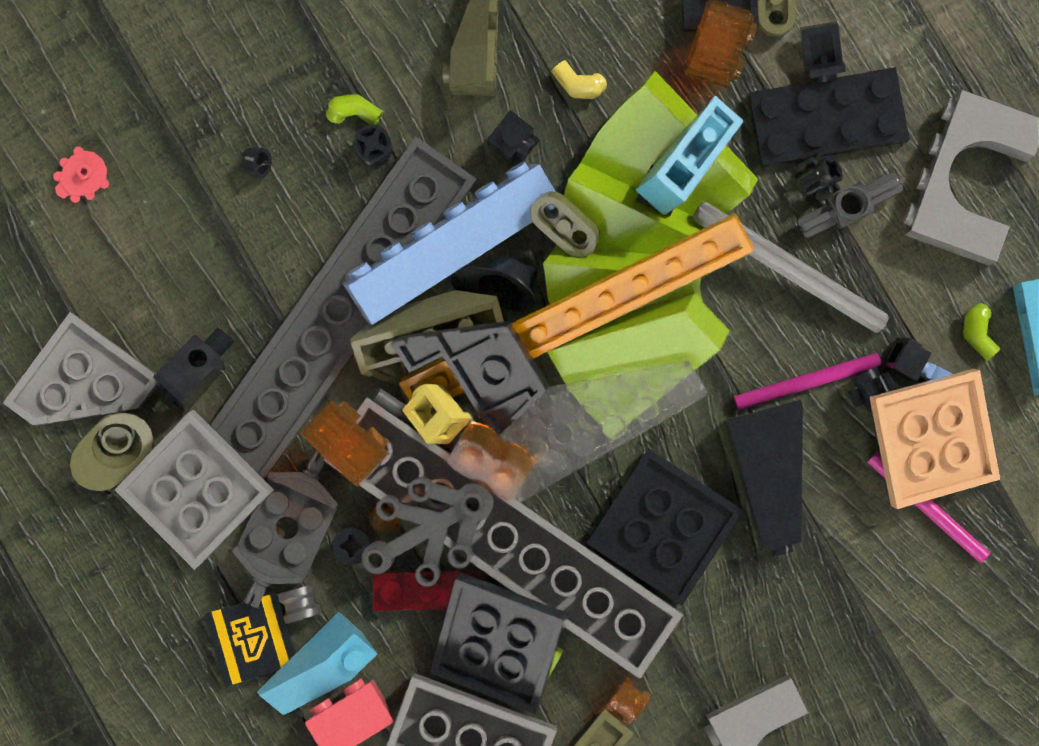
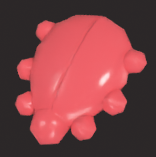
M75 147L73 150L74 155L69 159L62 158L60 160V165L63 167L62 172H55L53 176L54 180L59 182L55 187L56 194L62 198L70 195L71 201L77 203L80 201L81 195H85L87 199L92 200L95 197V191L100 187L103 189L108 188L109 182L106 179L107 168L103 159L94 152L84 151L81 147Z

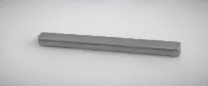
M702 202L695 210L693 220L706 228L728 217V215L709 203ZM743 225L754 245V251L748 255L871 331L879 333L884 329L889 319L888 314Z

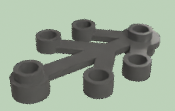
M417 477L408 488L409 495L413 500L422 502L432 498L453 505L441 513L400 502L397 497L392 495L383 497L376 505V512L381 519L392 520L397 517L420 525L389 543L383 541L371 543L362 553V564L365 569L373 574L384 573L391 567L396 556L429 538L424 561L416 570V579L423 586L434 585L441 575L439 563L448 527L461 520L458 541L450 549L448 560L456 568L467 566L473 558L471 546L477 522L487 518L493 509L492 494L485 486L471 483L465 485L460 490L434 484L427 477ZM416 483H423L427 487L426 495L417 494L415 491ZM469 497L478 499L480 503L479 509H470L467 505V499ZM384 502H391L394 505L395 512L393 514H388L383 510ZM457 549L464 550L467 554V559L465 561L457 560L454 556V551ZM372 553H377L382 557L381 565H375L371 562L370 556ZM422 569H432L434 579L428 580L424 578Z

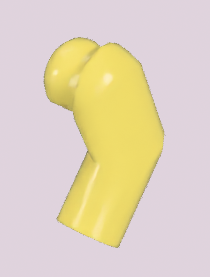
M566 60L551 70L568 95L573 98L594 99L599 97L607 88L606 79L601 74L577 75Z

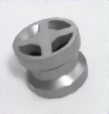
M314 584L277 594L279 602L285 606L286 613L283 616L285 624L322 613L320 605L315 603L313 597L316 592Z

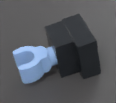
M896 338L882 365V368L909 381H918L920 376L930 381L952 375L949 371L927 362L931 352L922 348L920 343L911 338Z

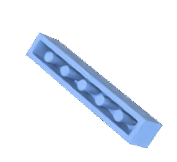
M526 162L514 166L506 172L508 178L500 184L496 185L494 182L486 184L475 192L476 199L467 205L459 202L443 212L445 219L434 226L431 222H427L411 233L414 237L412 240L402 246L399 242H396L379 253L382 257L379 261L371 266L365 262L352 269L348 273L350 279L342 284L365 321L373 325L532 223L531 207L541 194L548 191L555 192L539 164H529L527 166ZM547 205L549 211L555 208L554 205Z

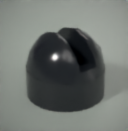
M251 147L241 153L243 158L240 168L245 174L259 178L268 175L272 165V158L266 148Z

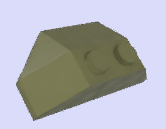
M454 290L402 305L373 325L368 323L350 338V342L362 375L373 376L382 381L400 386L401 378L416 370L408 372L391 345L396 337L504 322L496 296ZM440 357V358H438V359H436V360H434V361H432V362H430V363H428V364H431V363H433V362H435V361H437V360H439V359H441V358H443V357Z

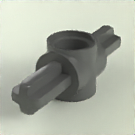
M889 173L865 186L858 182L852 186L845 187L840 192L826 198V205L800 217L797 220L798 228L805 238H810L835 225L841 229L849 224H853L859 219L875 212V205L901 193L903 190L901 181L895 173ZM843 197H852L857 201L859 205L857 214H848L842 209L841 199Z

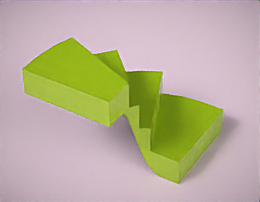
M656 71L632 91L595 136L581 163L568 179L564 196L596 224L600 238L593 252L582 258L570 256L556 244L543 263L550 304L704 229L705 227L693 220L695 210L702 202H707L723 213L728 214L751 194L758 181V178L725 146L687 199L673 209L671 216L668 214L663 215L658 210L636 201L639 194L636 189L647 176L651 164H656L697 116ZM576 230V235L579 238H587L585 232ZM701 277L548 351L563 381L586 410L612 436L617 434L720 351L730 330L703 303L700 292Z

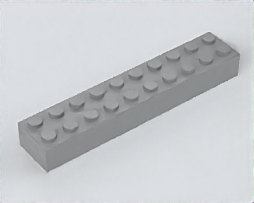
M369 398L365 399L323 460L380 500L387 495L397 497L400 502L439 513L453 505L432 498L422 502L413 500L409 495L408 488L417 477H427L434 484L460 490L465 485L471 483L485 486L492 494L493 509L487 518L477 522L471 546L473 558L470 562L513 592L567 612L564 627L639 679L683 616L675 608L436 444H427L419 432ZM416 483L415 491L419 495H426L427 487L423 483ZM474 497L467 499V505L470 509H479L480 503L478 499ZM384 502L395 510L391 502ZM461 520L448 527L444 544L450 548L457 544ZM455 550V552L467 559V554L464 550Z

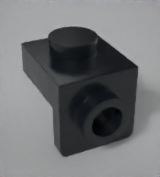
M837 21L799 27L804 68L809 78L815 77L817 82L831 81L838 78L837 73L846 72V65L842 58Z

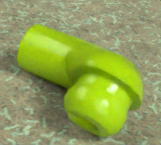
M978 303L969 308L965 314L963 336L988 361L1000 350V347L987 335L991 310L987 305Z

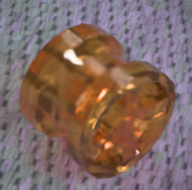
M625 677L609 698L605 708L611 712L617 711L623 716V721L631 725L650 700L651 694L646 690L639 691L634 687L633 681Z

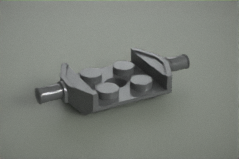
M313 449L314 451L306 469H303L302 472H269L267 483L274 490L253 511L237 547H234L232 551L253 576L252 580L254 581L243 602L248 605L251 604L255 608L259 607L266 587H270L271 584H301L304 582L338 509L339 503L320 482L321 477L318 475L325 463L323 460L327 454L321 453L318 449ZM285 517L293 518L298 524L297 534L291 539L282 538L277 530L278 523Z

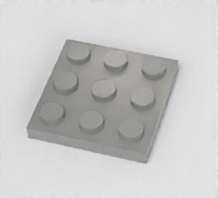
M195 410L188 412L115 489L194 570L274 490Z

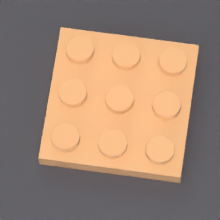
M970 369L870 397L891 507L899 509L1000 480L980 370Z

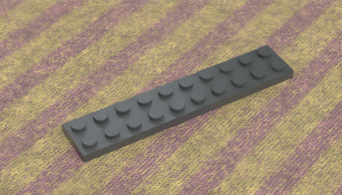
M416 136L210 425L264 480L267 479L269 472H272L354 356L350 338L368 324L342 284L350 279L348 273L365 262L371 266L382 259L379 253L390 245L399 242L402 246L412 240L414 237L411 233L423 224L431 222L434 226L445 219L443 212L451 206L463 202L477 182L474 176Z

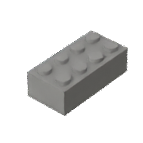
M414 673L387 746H551L557 732L556 725Z

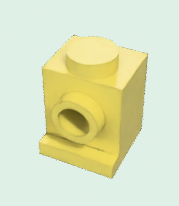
M424 384L418 387L411 394V400L402 409L427 444H449L472 419L468 412L461 410L442 384Z

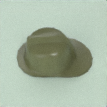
M121 412L101 418L73 450L70 459L72 476L79 485L88 490L104 491L115 487L151 451L153 443L151 428L142 418L134 414Z

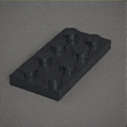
M896 67L841 76L831 81H812L749 92L748 94L761 168L802 161L817 152H820L822 157L906 143L910 140Z

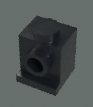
M511 110L487 139L488 147L513 167L524 162L540 141L534 135V128Z

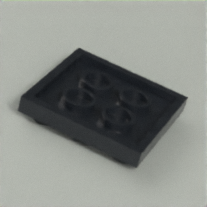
M648 448L590 536L587 544L682 606L744 510Z
M460 572L455 579L430 673L536 714L540 707L568 613Z

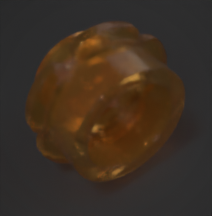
M379 501L376 502L373 509H368L367 515L371 517L370 525L375 530L384 534H390L391 531H398L400 529V518L395 517L392 520H383L378 516L376 505ZM383 503V510L386 513L393 514L395 512L392 507Z

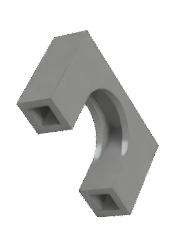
M962 90L954 99L948 98L944 106L941 119L945 120L946 123L942 134L936 133L931 142L928 154L933 155L929 169L924 167L917 180L916 189L921 190L916 204L911 202L905 213L903 223L908 225L905 236L990 266L998 261L1010 226L974 214L962 207L953 196L950 188V167L959 152L974 147L988 148L1024 162L1029 161L1035 157L1039 147V118Z
M786 675L706 714L710 724L705 726L704 729L713 746H758L768 733L807 714L808 711L792 679Z

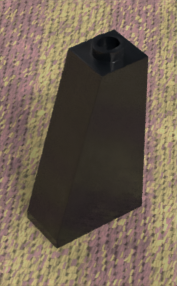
M801 400L724 421L760 551H770L772 557L793 552L792 544L802 542L803 405Z

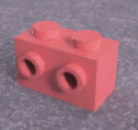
M361 678L342 690L345 695L342 699L332 704L328 698L311 708L309 711L312 717L305 724L318 746H356L394 723L397 718L374 679L365 684Z

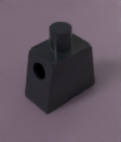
M218 327L205 341L196 335L192 336L153 376L157 390L186 414L224 371L225 364L221 356L234 341ZM198 360L206 362L201 367L192 366Z

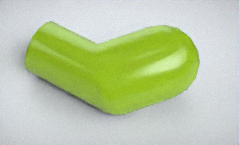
M358 94L336 96L329 101L328 109L326 110L327 118L337 124L344 121L346 116L357 115L370 125H376L384 111Z

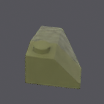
M469 0L451 48L450 61L443 62V84H450L451 95L495 96L499 0Z

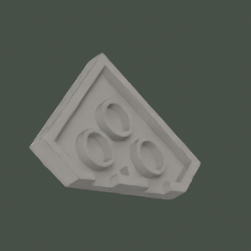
M70 312L3 404L35 426L138 410L143 407L157 388L153 379L156 373Z

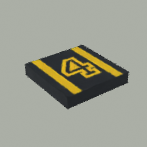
M279 592L263 596L258 608L242 602L204 614L225 687L279 671L296 654L288 623L285 624L283 617L285 614L284 609L277 596Z

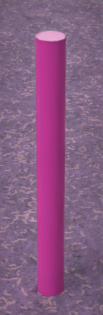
M876 352L734 396L737 410L745 409L856 375L876 366L879 368L882 366L881 360Z
M876 451L867 463L885 478L881 454ZM930 499L914 504L979 563H982L989 556L990 551L934 501Z

